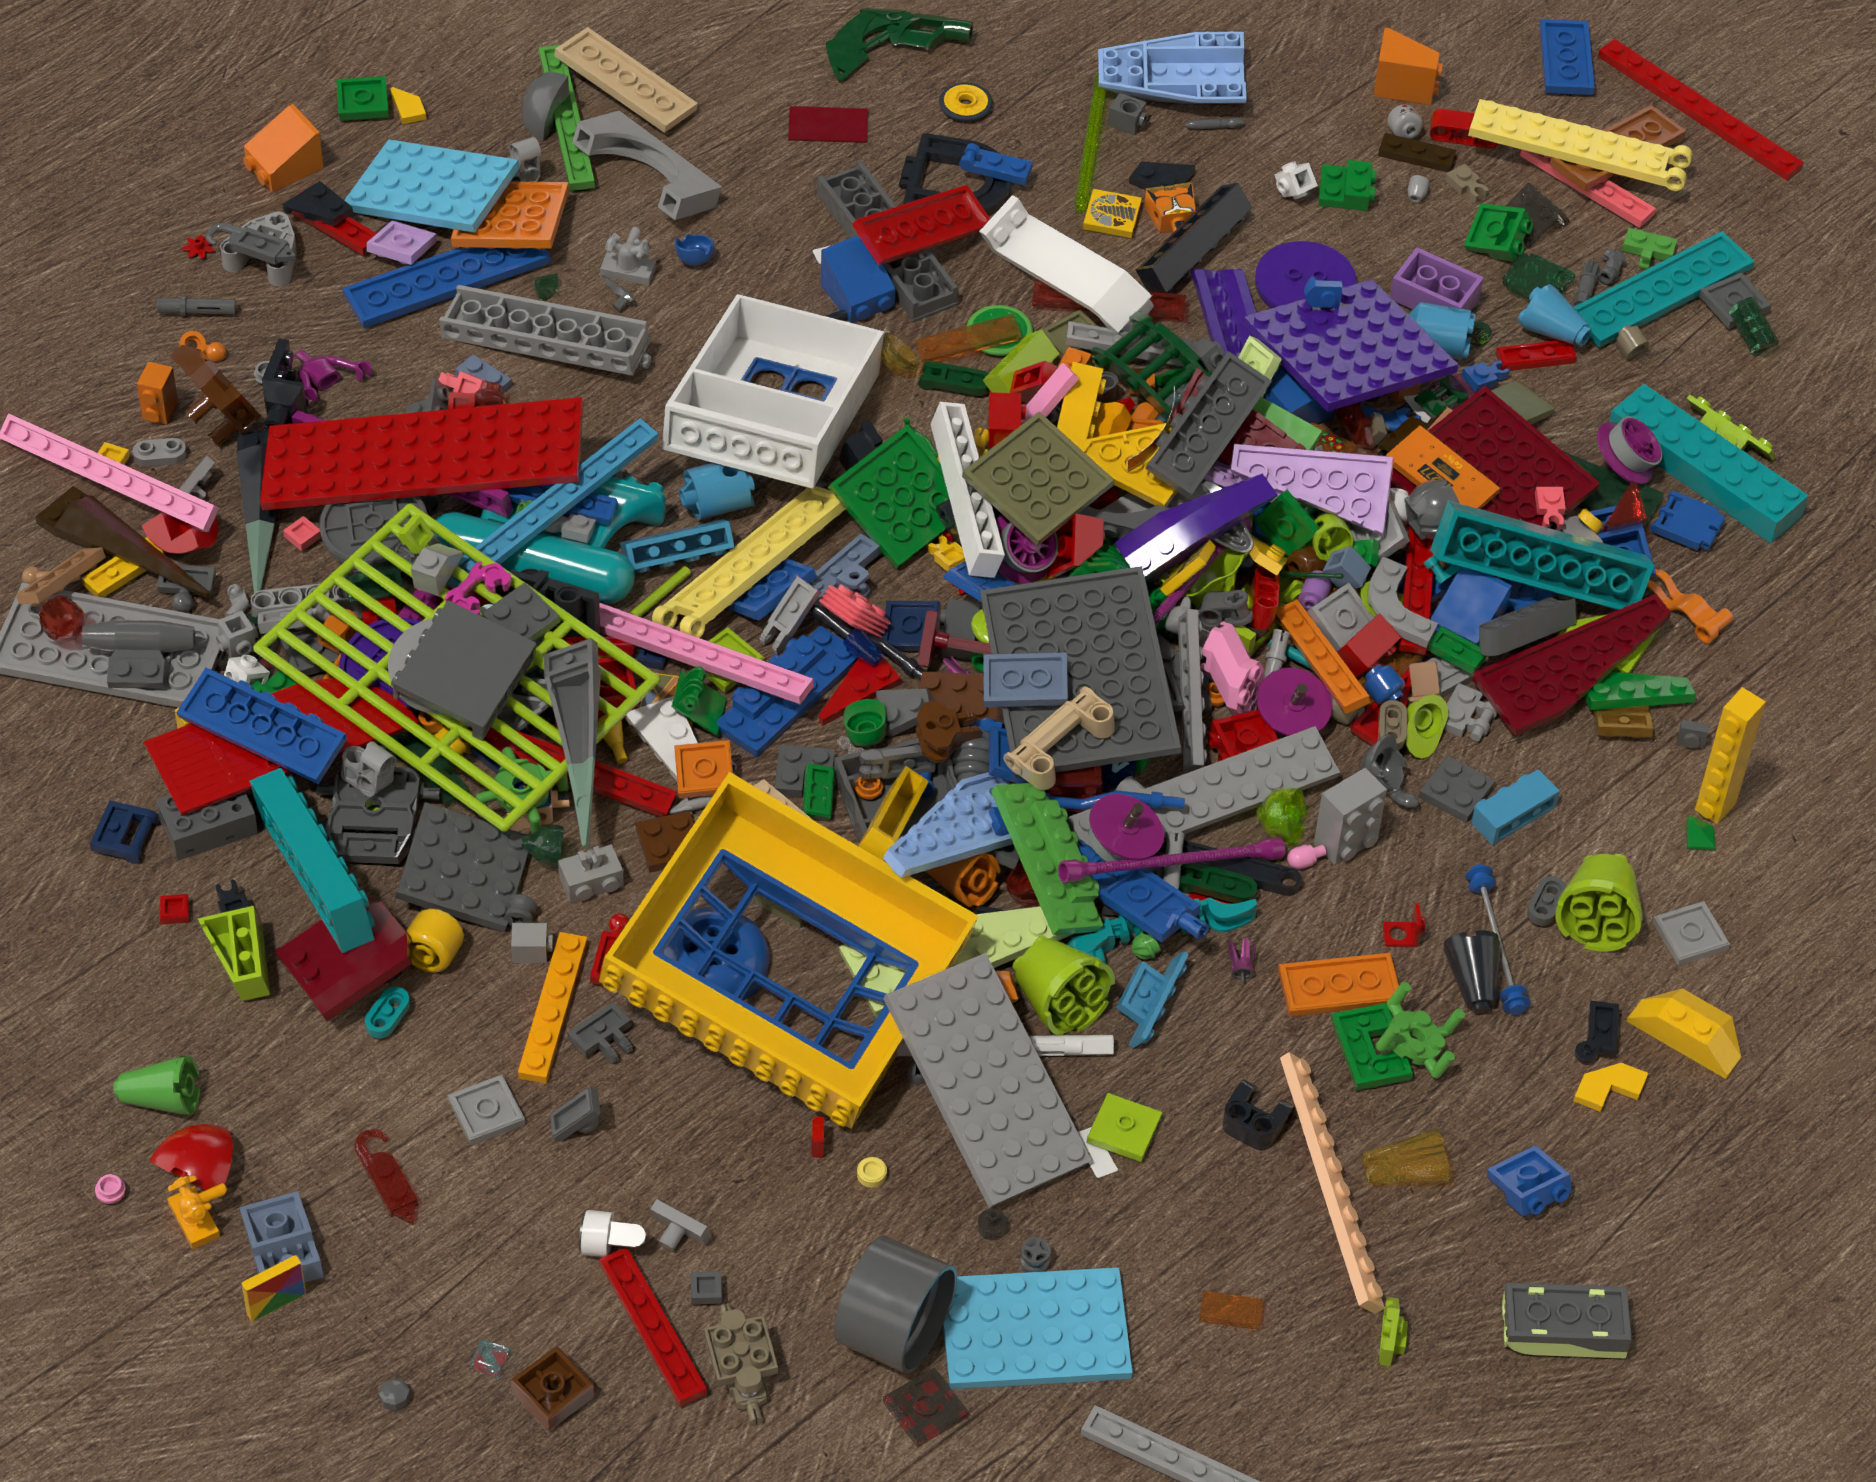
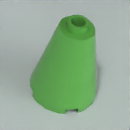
M180 1056L120 1074L118 1080L114 1082V1094L121 1103L187 1115L194 1113L199 1103L200 1087L195 1088L194 1078H199V1071L196 1062L191 1056Z

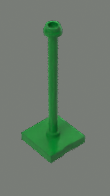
M1288 489L1281 493L1254 520L1269 540L1286 552L1284 556L1287 558L1293 551L1305 547L1313 539L1315 532L1320 529L1310 517L1319 509L1310 505L1302 508Z

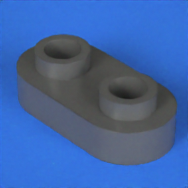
M1548 876L1540 881L1527 911V916L1532 923L1539 926H1547L1555 920L1558 899L1566 888V884L1562 879Z

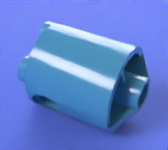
M1420 302L1408 314L1453 359H1468L1471 338H1466L1467 333L1472 334L1476 315L1471 313V310Z
M709 463L684 471V487L679 488L680 501L682 506L690 510L698 521L754 506L753 496L750 492L755 490L753 478L751 475L746 476L744 470L717 463Z

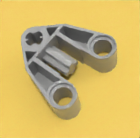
M273 212L250 220L242 226V228L248 227L288 241L290 249L296 256L295 235L289 217L285 213ZM229 237L220 245L223 268L228 272L242 270L249 259H252L251 256L234 251L230 246ZM295 261L278 262L276 265L266 262L270 284L277 287L287 285L291 280Z

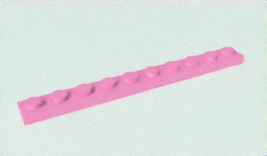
M9 413L0 430V439L207 532H209L219 510V507Z
M599 603L601 633L695 667L700 666L711 673L798 704L802 703L814 687L813 678Z

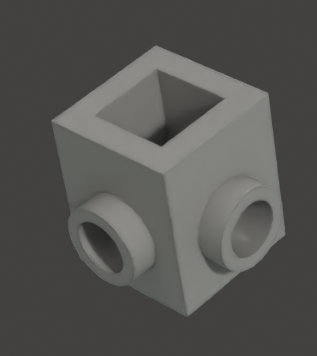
M243 611L217 620L219 635L216 636V641L222 652L226 651L230 658H234L254 651L253 647L256 644L255 638H258V632L255 625L249 622Z

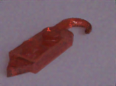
M1358 403L1336 409L1334 414L1355 445L1374 446L1370 431L1372 424Z
M376 1129L361 1132L355 1139L354 1148L365 1168L368 1178L391 1217L396 1216L413 1225L418 1199L393 1155L386 1152H377L370 1155L365 1146L366 1140L371 1137H378L384 1142L388 1140V1137L384 1132Z

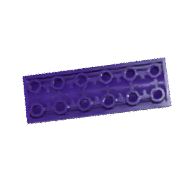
M1193 269L1191 274L1211 342H1218L1224 350V355L1229 351L1239 357L1249 335L1254 337L1243 326L1244 316L1256 313L1243 269L1220 271Z

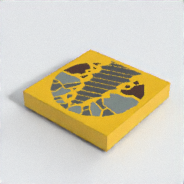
M1093 189L1083 222V229L1132 238L1142 198Z

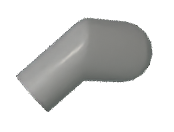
M238 584L231 585L227 589V594L230 596L229 599L232 606L225 613V617L240 611L245 612L249 607V600L245 590L241 589Z

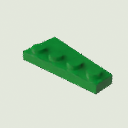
M1610 672L1603 680L1594 685L1593 689L1584 698L1590 710L1692 703L1695 700L1696 693L1686 677Z

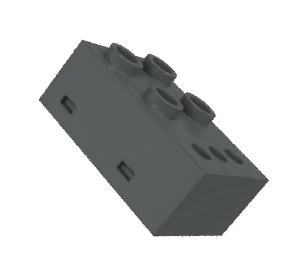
M245 792L183 816L180 815L170 795L155 799L159 821L177 861L258 834L255 813Z

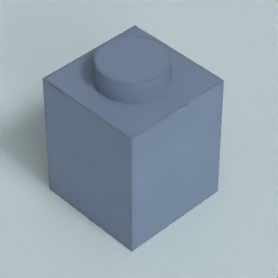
M1349 546L1332 552L1322 572L1343 574V579L1330 578L1339 589L1348 582L1353 589H1359L1366 582V576L1371 566Z

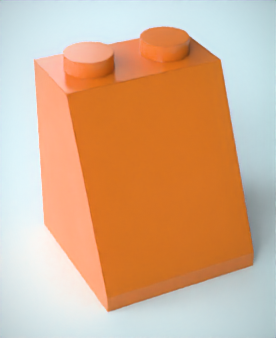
M1385 28L1373 96L1431 105L1432 96H1438L1440 81H1435V78H1441L1443 63H1438L1440 53L1390 28Z
M294 104L284 109L244 145L245 157L243 161L249 171H253L261 185H266L272 193L323 169L320 132Z

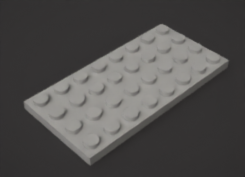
M22 582L18 593L30 584ZM66 590L51 595L47 598L46 603L35 607L31 604H19L17 597H15L0 631V674L179 708L204 669L207 667L215 671L222 653L216 641V636L219 635L217 620L220 619ZM115 620L177 623L195 627V648L162 653L165 659L164 688H108V661L113 652L83 647L82 628L83 625Z
M986 953L884 996L883 999L989 1208L1081 1168L1092 1161Z

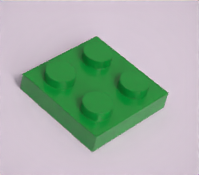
M386 76L336 79L339 121L389 117Z

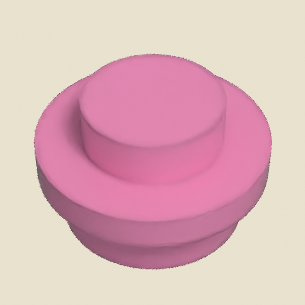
M112 1174L101 1177L95 1187L96 1197L106 1204L120 1201L126 1192L123 1180Z

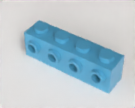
M727 520L714 521L620 542L622 554L628 557L635 574L649 571V566L659 564L660 568L675 565L676 560L695 561L701 559L702 554L711 553V556H717L727 553L726 549L734 548L730 523Z

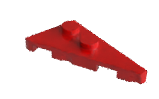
M867 646L819 714V723L824 726L843 716L846 707L855 701L874 699L877 697V691L891 690L901 684V677L874 647Z

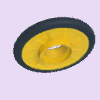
M961 82L950 85L941 93L939 105L948 117L957 121L971 122L985 117L990 112L993 101L990 93L982 86ZM970 100L972 103L962 104L960 101Z

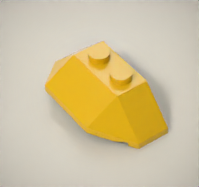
M1683 988L1641 999L1626 1020L1631 1025L1727 1079L1741 1060L1733 1017Z

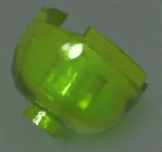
M1277 788L1271 791L1264 799L1263 804L1258 807L1257 819L1261 822L1264 831L1270 838L1279 837L1283 842L1287 843L1299 842L1305 825H1300V816H1306L1304 794L1298 788Z

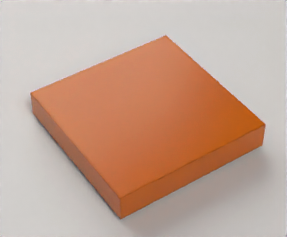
M730 740L674 745L679 798L714 795L729 772L733 774Z

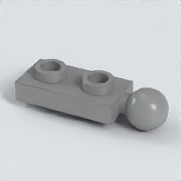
M320 604L316 608L312 606L306 612L322 622H325L329 615H333ZM296 606L258 613L260 634L268 633ZM297 620L288 629L302 630L307 628V626Z

